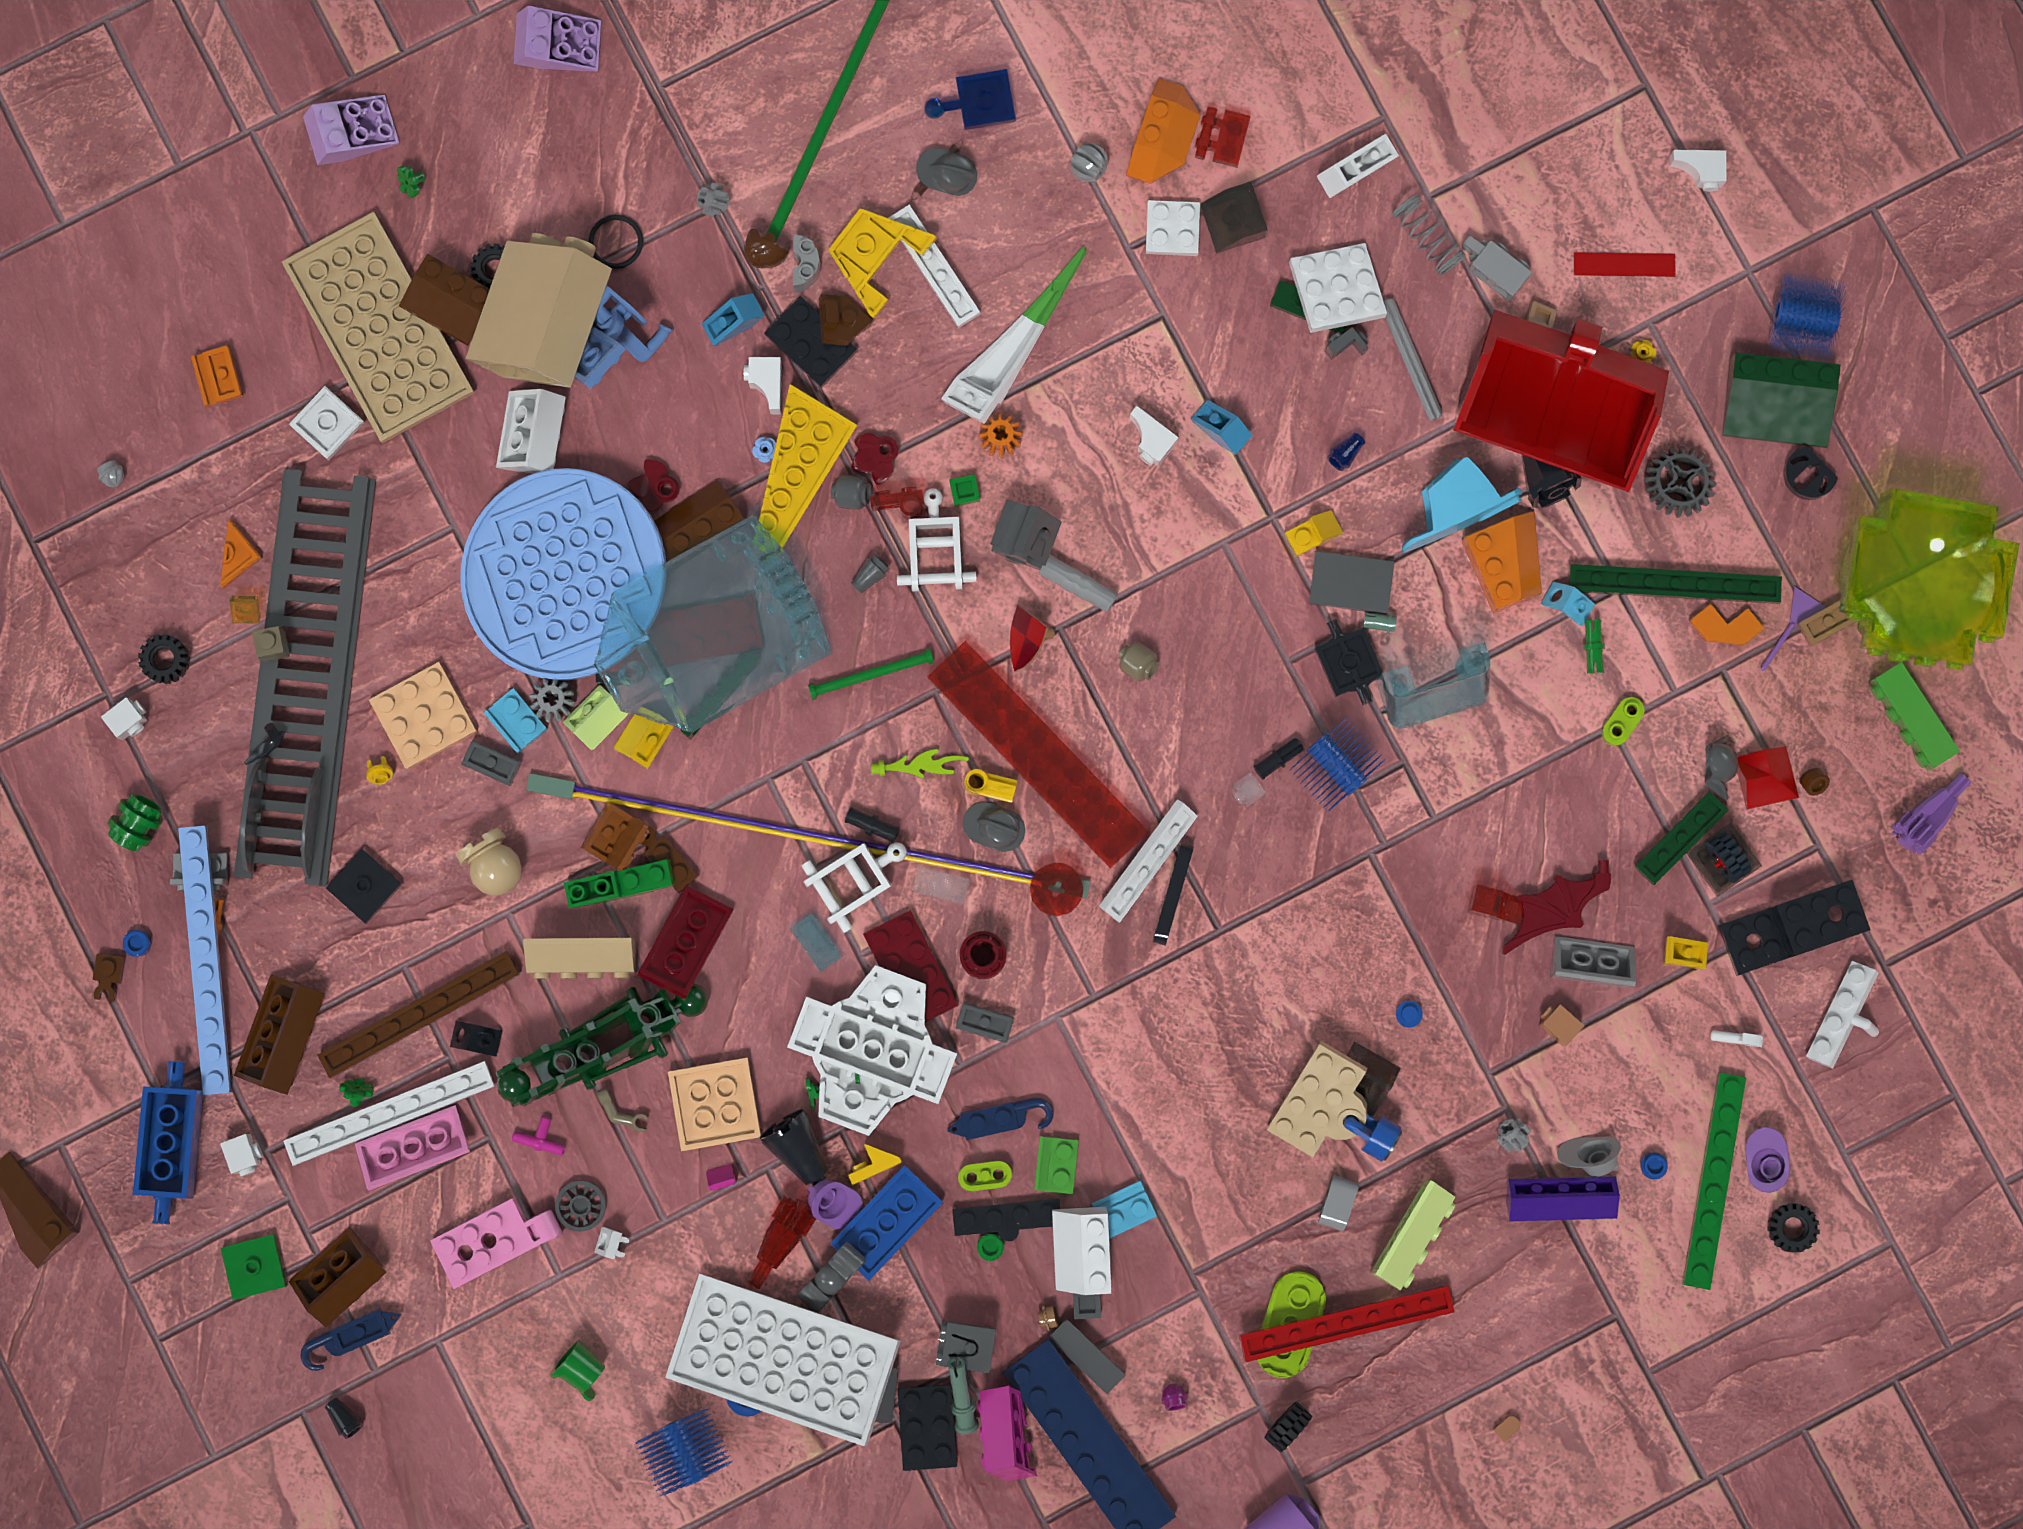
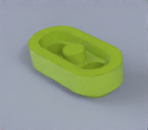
M1634 697L1625 698L1611 714L1602 728V738L1608 745H1622L1641 721L1645 709L1639 699ZM1628 706H1633L1636 709L1634 715H1630L1627 712ZM1614 727L1620 729V736L1613 735L1612 729Z
M1002 1161L969 1164L960 1170L958 1180L961 1187L967 1191L996 1189L1008 1185L1012 1178V1171ZM997 1169L1002 1170L1004 1173L1001 1180H996L993 1177V1173ZM971 1172L977 1175V1180L974 1183H969L966 1178Z

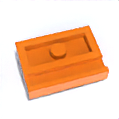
M227 345L191 356L205 407L243 397L231 351Z

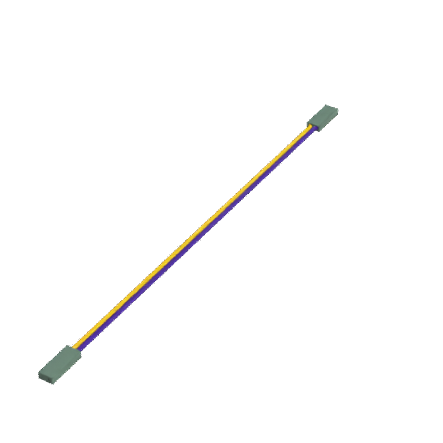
M529 773L526 791L566 799L580 797L609 802L611 804L854 850L865 843L870 852L876 855L885 854L889 847L579 787L576 785V782ZM895 849L894 854L899 855V850ZM907 850V855L903 859L1037 885L1044 891L1086 899L1090 881L1051 873L1036 875Z

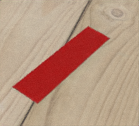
M1574 252V275L1676 277L1675 254Z

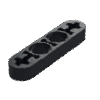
M1184 843L1180 845L1153 943L1166 946L1194 846Z

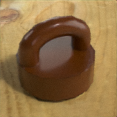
M1812 768L1802 774L1799 782L1809 795L1815 796L1823 793L1828 788L1830 778L1822 769Z

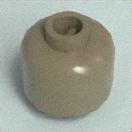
M1135 642L1130 646H1124L1118 657L1121 660L1120 670L1139 682L1151 679L1159 667L1157 653L1139 642Z

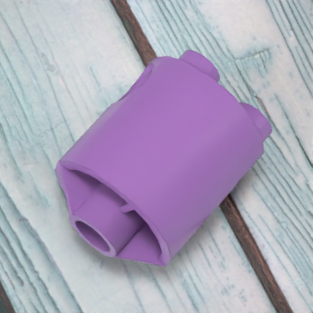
M1286 1493L1244 1529H1320L1319 1515L1306 1499Z

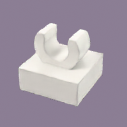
M602 1227L594 1253L611 1259H615V1256L624 1257L625 1253L617 1249L620 1242L629 1243V1239L622 1236V1233Z

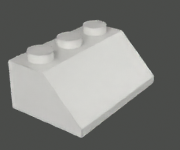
M543 389L509 391L496 468L530 474L554 469L562 416L565 411V396Z
M1106 1207L1052 1209L1056 1290L1081 1295L1111 1294L1109 1228Z

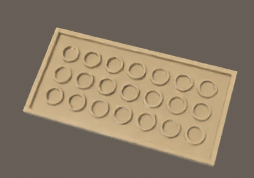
M374 212L282 261L289 277L382 444L474 394L472 387L440 330L399 307L412 279Z

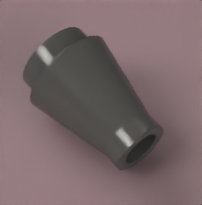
M874 554L871 558H867L851 584L859 592L863 593L866 589L887 576L886 572L890 568Z

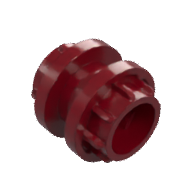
M978 931L969 935L962 943L960 962L963 969L970 976L982 980L990 979L998 975L1005 966L1007 958L1006 948L1003 941L994 933ZM982 944L991 946L995 955L994 961L984 967L976 965L971 956L972 950Z

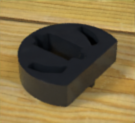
M1807 446L1795 451L1786 461L1783 470V477L1787 488L1795 496L1805 500H1815L1825 496L1834 488L1838 477ZM1794 459H1805V461H1800L1794 465L1790 463ZM1807 467L1810 470L1815 467L1817 471L1814 474L1817 477L1804 489L1800 487L1796 490L1794 488L1796 484L1794 480ZM1823 479H1825V489L1821 494L1819 492V489L1823 484Z

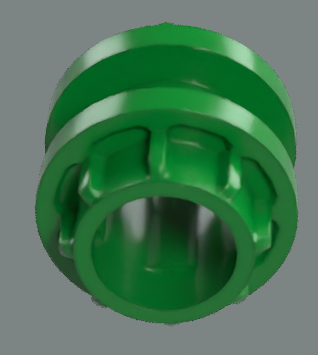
M131 794L128 799H121L118 804L122 814L120 816L112 815L107 823L110 826L108 835L120 846L131 851H139L142 846H149L152 841V837L148 834L150 828L158 830L163 822L159 818L162 810L150 799L139 794Z

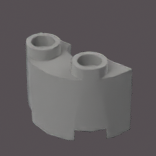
M794 234L793 253L795 254V260L801 263L793 268V288L795 293L806 291L807 288L818 280L821 264L818 250L812 240Z

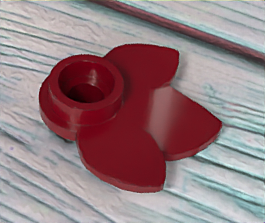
M870 433L856 438L854 442L860 451L853 458L852 470L858 473L871 472L876 485L887 481L894 471L893 461L899 454V446L896 440L887 436L878 438ZM883 445L889 447V452L886 455L881 451Z
M651 459L644 460L645 475L635 477L627 483L632 493L641 498L640 502L648 512L658 510L664 502H672L678 497L680 492L678 482L668 475L665 465ZM666 485L671 487V492L668 494L662 493V488Z

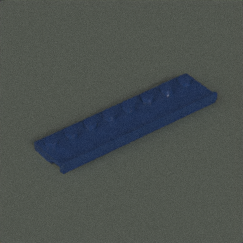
M1049 1339L1003 1372L1013 1388L1021 1392L1023 1402L1115 1529H1160L1177 1517Z

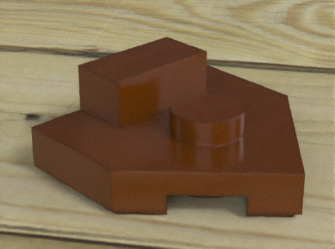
M821 294L818 299L821 338L824 344L848 346L860 333L868 329L873 322L846 296Z

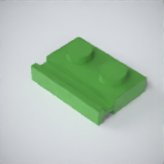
M1040 1136L1034 1190L1073 1194L1079 1140Z

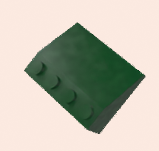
M1735 352L1729 359L1722 436L1827 448L1838 394L1841 364Z

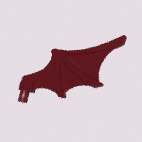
M1598 860V873H1593V878L1572 881L1563 878L1561 875H1554L1555 882L1547 890L1537 894H1522L1515 897L1516 900L1521 901L1523 920L1517 934L1503 945L1502 954L1506 955L1524 942L1543 933L1562 928L1583 927L1581 913L1587 902L1610 888L1611 873H1609V860Z

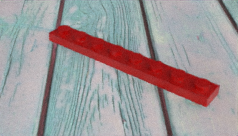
M1445 1285L1240 1334L1239 1339L1244 1361L1250 1362L1454 1313L1455 1311L1449 1286Z

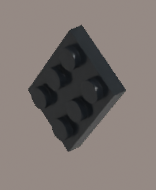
M801 296L764 333L776 347L821 389L858 351L851 343L848 346L822 343L820 314Z
M952 1385L898 1388L903 1471L957 1467L954 1414L951 1408L953 1403Z

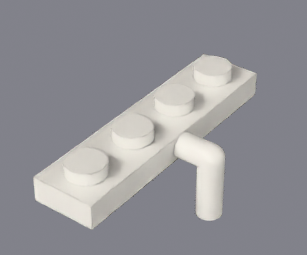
M1854 961L1851 962L1806 1055L1807 1058L1833 1069L1854 1025L1864 1029L1871 1037L1878 1035L1879 1029L1870 1020L1859 1016L1879 974L1876 970Z

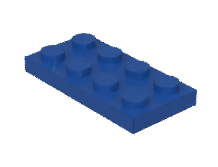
M904 1165L830 1244L837 1251L847 1241L867 1259L858 1271L870 1281L942 1205L943 1201Z

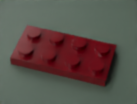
M686 885L639 969L637 976L686 1000L734 909Z
M911 910L863 934L879 967L926 984L925 1023L958 1007Z

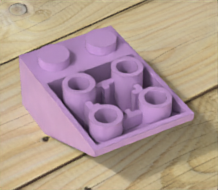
M533 6L525 7L517 13L514 64L537 69L597 72L601 20Z
M385 95L312 104L303 116L317 165L343 162L399 144Z

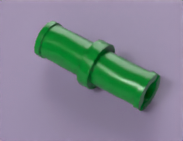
M1600 619L1594 620V631H1592V621H1584L1586 632L1584 650L1587 651V674H1595V662L1597 673H1604L1602 649H1605V643H1602V620Z

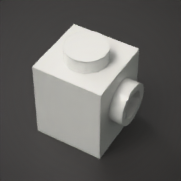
M127 697L101 716L116 738L122 741L128 736L133 737L139 734L144 729L143 725L148 722L144 716L146 710L138 700L133 702Z
M244 1134L220 1143L231 1174L239 1173L240 1177L256 1172L255 1167L262 1165L260 1158L263 1157L261 1148L257 1142L254 1143L251 1134Z

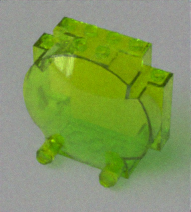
M1892 488L1880 493L1879 505L1874 513V517L1860 515L1854 518L1851 541L1847 546L1841 564V601L1839 612L1846 613V618L1858 620L1857 630L1862 635L1860 649H1866L1867 654L1883 657V655L1888 656V661L1903 663V661L1914 660L1913 665L1921 667L1936 666L1937 662L1946 663V668L1963 670V666L1972 665L1976 638L1984 643H1994L1995 640L2004 638L2020 543L1993 538L1998 506Z

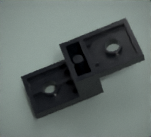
M1853 880L1718 926L1736 976L1871 930ZM1832 906H1836L1842 911V917L1839 921L1831 920L1828 915V911ZM1750 934H1754L1760 939V945L1755 950L1750 949L1746 944V939Z

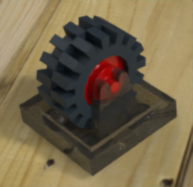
M1732 822L1686 853L1717 897L1762 867Z

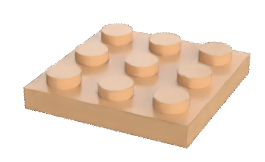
M440 662L369 699L406 770L477 733L473 722Z
M748 1058L668 1072L681 1151L760 1137L761 1131Z

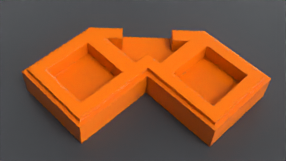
M1711 604L1689 621L1705 642L1744 646L1765 629L1749 609H1746L1727 624Z

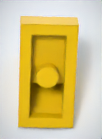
M1332 510L1310 517L1307 522L1285 532L1284 535L1295 556L1298 557L1342 535L1343 531Z
M1667 936L1664 966L1706 969L1708 943Z
M864 1144L872 1164L868 1166L866 1161L852 1167L853 1173L848 1176L852 1185L894 1167L902 1163L900 1157Z

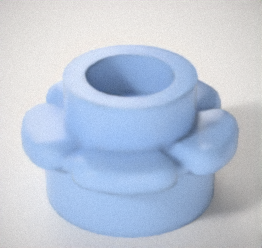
M758 438L755 441V446L752 448L754 457L763 463L770 462L773 459L776 441L772 438ZM764 447L768 448L767 452L763 451Z

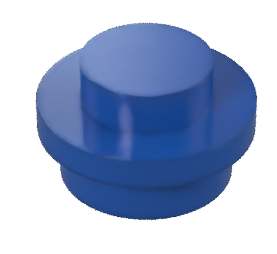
M1405 1001L1396 1009V1019L1403 1027H1415L1422 1020L1423 1012L1416 1002Z
M1649 1153L1642 1158L1640 1168L1645 1177L1655 1180L1662 1178L1666 1174L1668 1163L1663 1155Z

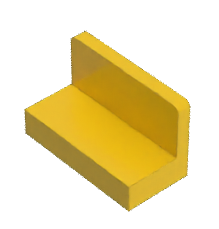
M640 704L615 744L614 749L648 769L675 726V723L659 712Z

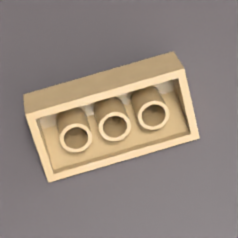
M632 938L523 939L526 972L534 974V979H550V974H560V979H576V974H587L589 979H601L603 974L614 973V978H630V973H637V941Z

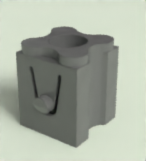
M1006 500L990 543L993 545L991 551L1005 557L1011 563L1041 570L1042 565L1046 566L1062 522L1040 507L1026 506Z
M942 1321L936 1365L948 1367V1361L956 1358L958 1367V1358H961L965 1361V1370L990 1373L996 1328Z

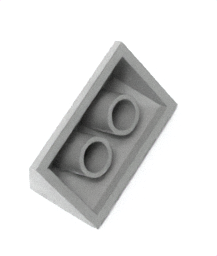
M1555 936L1550 977L1623 988L1634 987L1636 985L1635 948Z

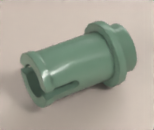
M1365 612L1364 629L1382 630L1390 634V632H1395L1397 616H1392V613L1382 615Z

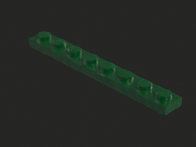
M1570 564L1568 585L1575 587L1581 593L1780 604L1782 576Z

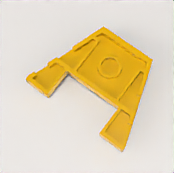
M860 208L828 251L850 282L869 315L875 319L889 299L869 284L870 280L901 240L921 256H924L937 237L931 233Z

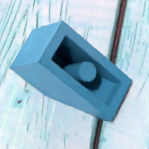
M751 293L731 298L706 319L702 326L713 346H717L750 329L765 315L754 294Z
M1209 400L1190 418L1194 424L1218 445L1235 455L1253 436L1238 416Z

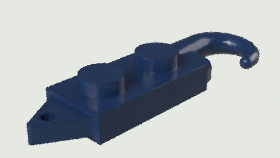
M1030 1098L963 1113L947 1132L965 1137L966 1140L1019 1129L1023 1127L1026 1121V1110L1042 1108L1046 1113L1044 1122L1038 1125L1039 1129H1043L1052 1122L1054 1111L1047 1100ZM953 1127L957 1128L956 1132L952 1131Z
M378 1309L314 1337L303 1345L300 1354L301 1361L309 1370L324 1369L323 1364L315 1365L310 1361L309 1354L312 1350L324 1345L331 1355H344L391 1334L390 1330L402 1314L384 1312Z

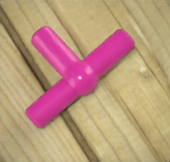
M541 1117L535 1137L520 1132H514L512 1135L513 1142L532 1147L536 1151L543 1150L557 1155H563L565 1151L564 1145L545 1140L551 1123V1119L547 1117Z

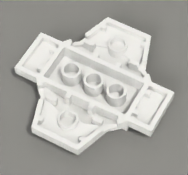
M875 965L850 998L837 1002L833 1006L806 997L787 1047L812 1056L814 1064L821 1074L819 1092L820 1118L869 1136L895 1103L905 1100L912 1095L939 1104L957 1053L932 1044L930 1035L925 1027V983ZM855 1073L859 1074L860 1084H856Z

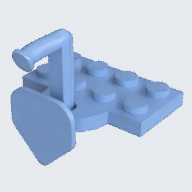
M606 285L574 379L591 389L602 380L605 372L619 361L621 354L625 350L636 360L645 362L651 358L673 330L659 324L660 328L657 333L644 345L624 326V323L629 317L644 326L647 324V321L630 304ZM609 298L616 304L613 309L603 306Z

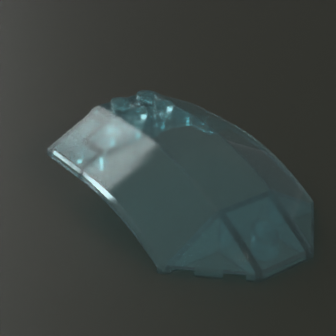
M752 515L613 592L610 597V606L607 618L604 621L600 637L601 642L598 654L595 657L594 666L620 711L643 716L648 720L664 725H672L692 733L830 655L832 651L817 606L791 559L756 517Z

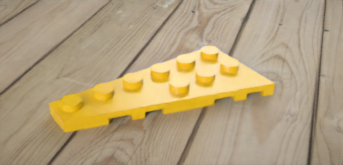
M791 384L788 389L753 543L754 548L774 560L780 554L857 427L852 421Z

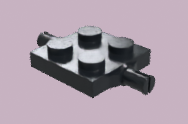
M1337 619L1326 623L1333 638L1314 650L1335 698L1347 692L1357 691L1362 706L1373 702L1366 687L1371 682L1381 679L1385 675L1365 629L1361 628L1352 633H1342Z

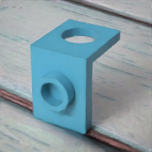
M1552 582L1541 603L1545 607L1562 611L1580 626H1584V621L1587 620L1595 605L1594 602L1575 587L1557 582ZM1558 590H1562L1561 598L1556 602H1552L1553 594Z

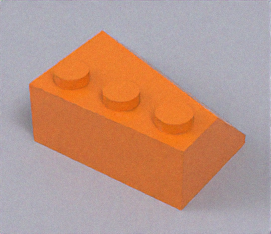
M1534 511L1511 517L1468 535L1463 539L1462 545L1493 614L1542 594Z

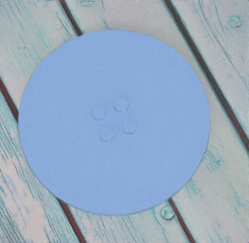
M570 468L551 469L528 475L506 487L495 496L474 523L466 541L461 562L462 599L470 623L478 637L495 656L509 666L532 676L552 680H573L595 675L611 668L632 653L646 637L658 616L667 580V563L662 538L654 520L643 504L631 492L607 477L590 471Z

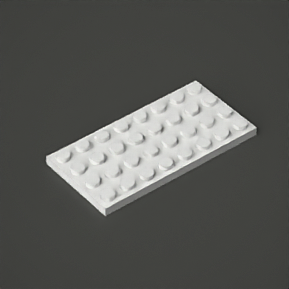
M699 1274L665 1378L867 1447L901 1341Z

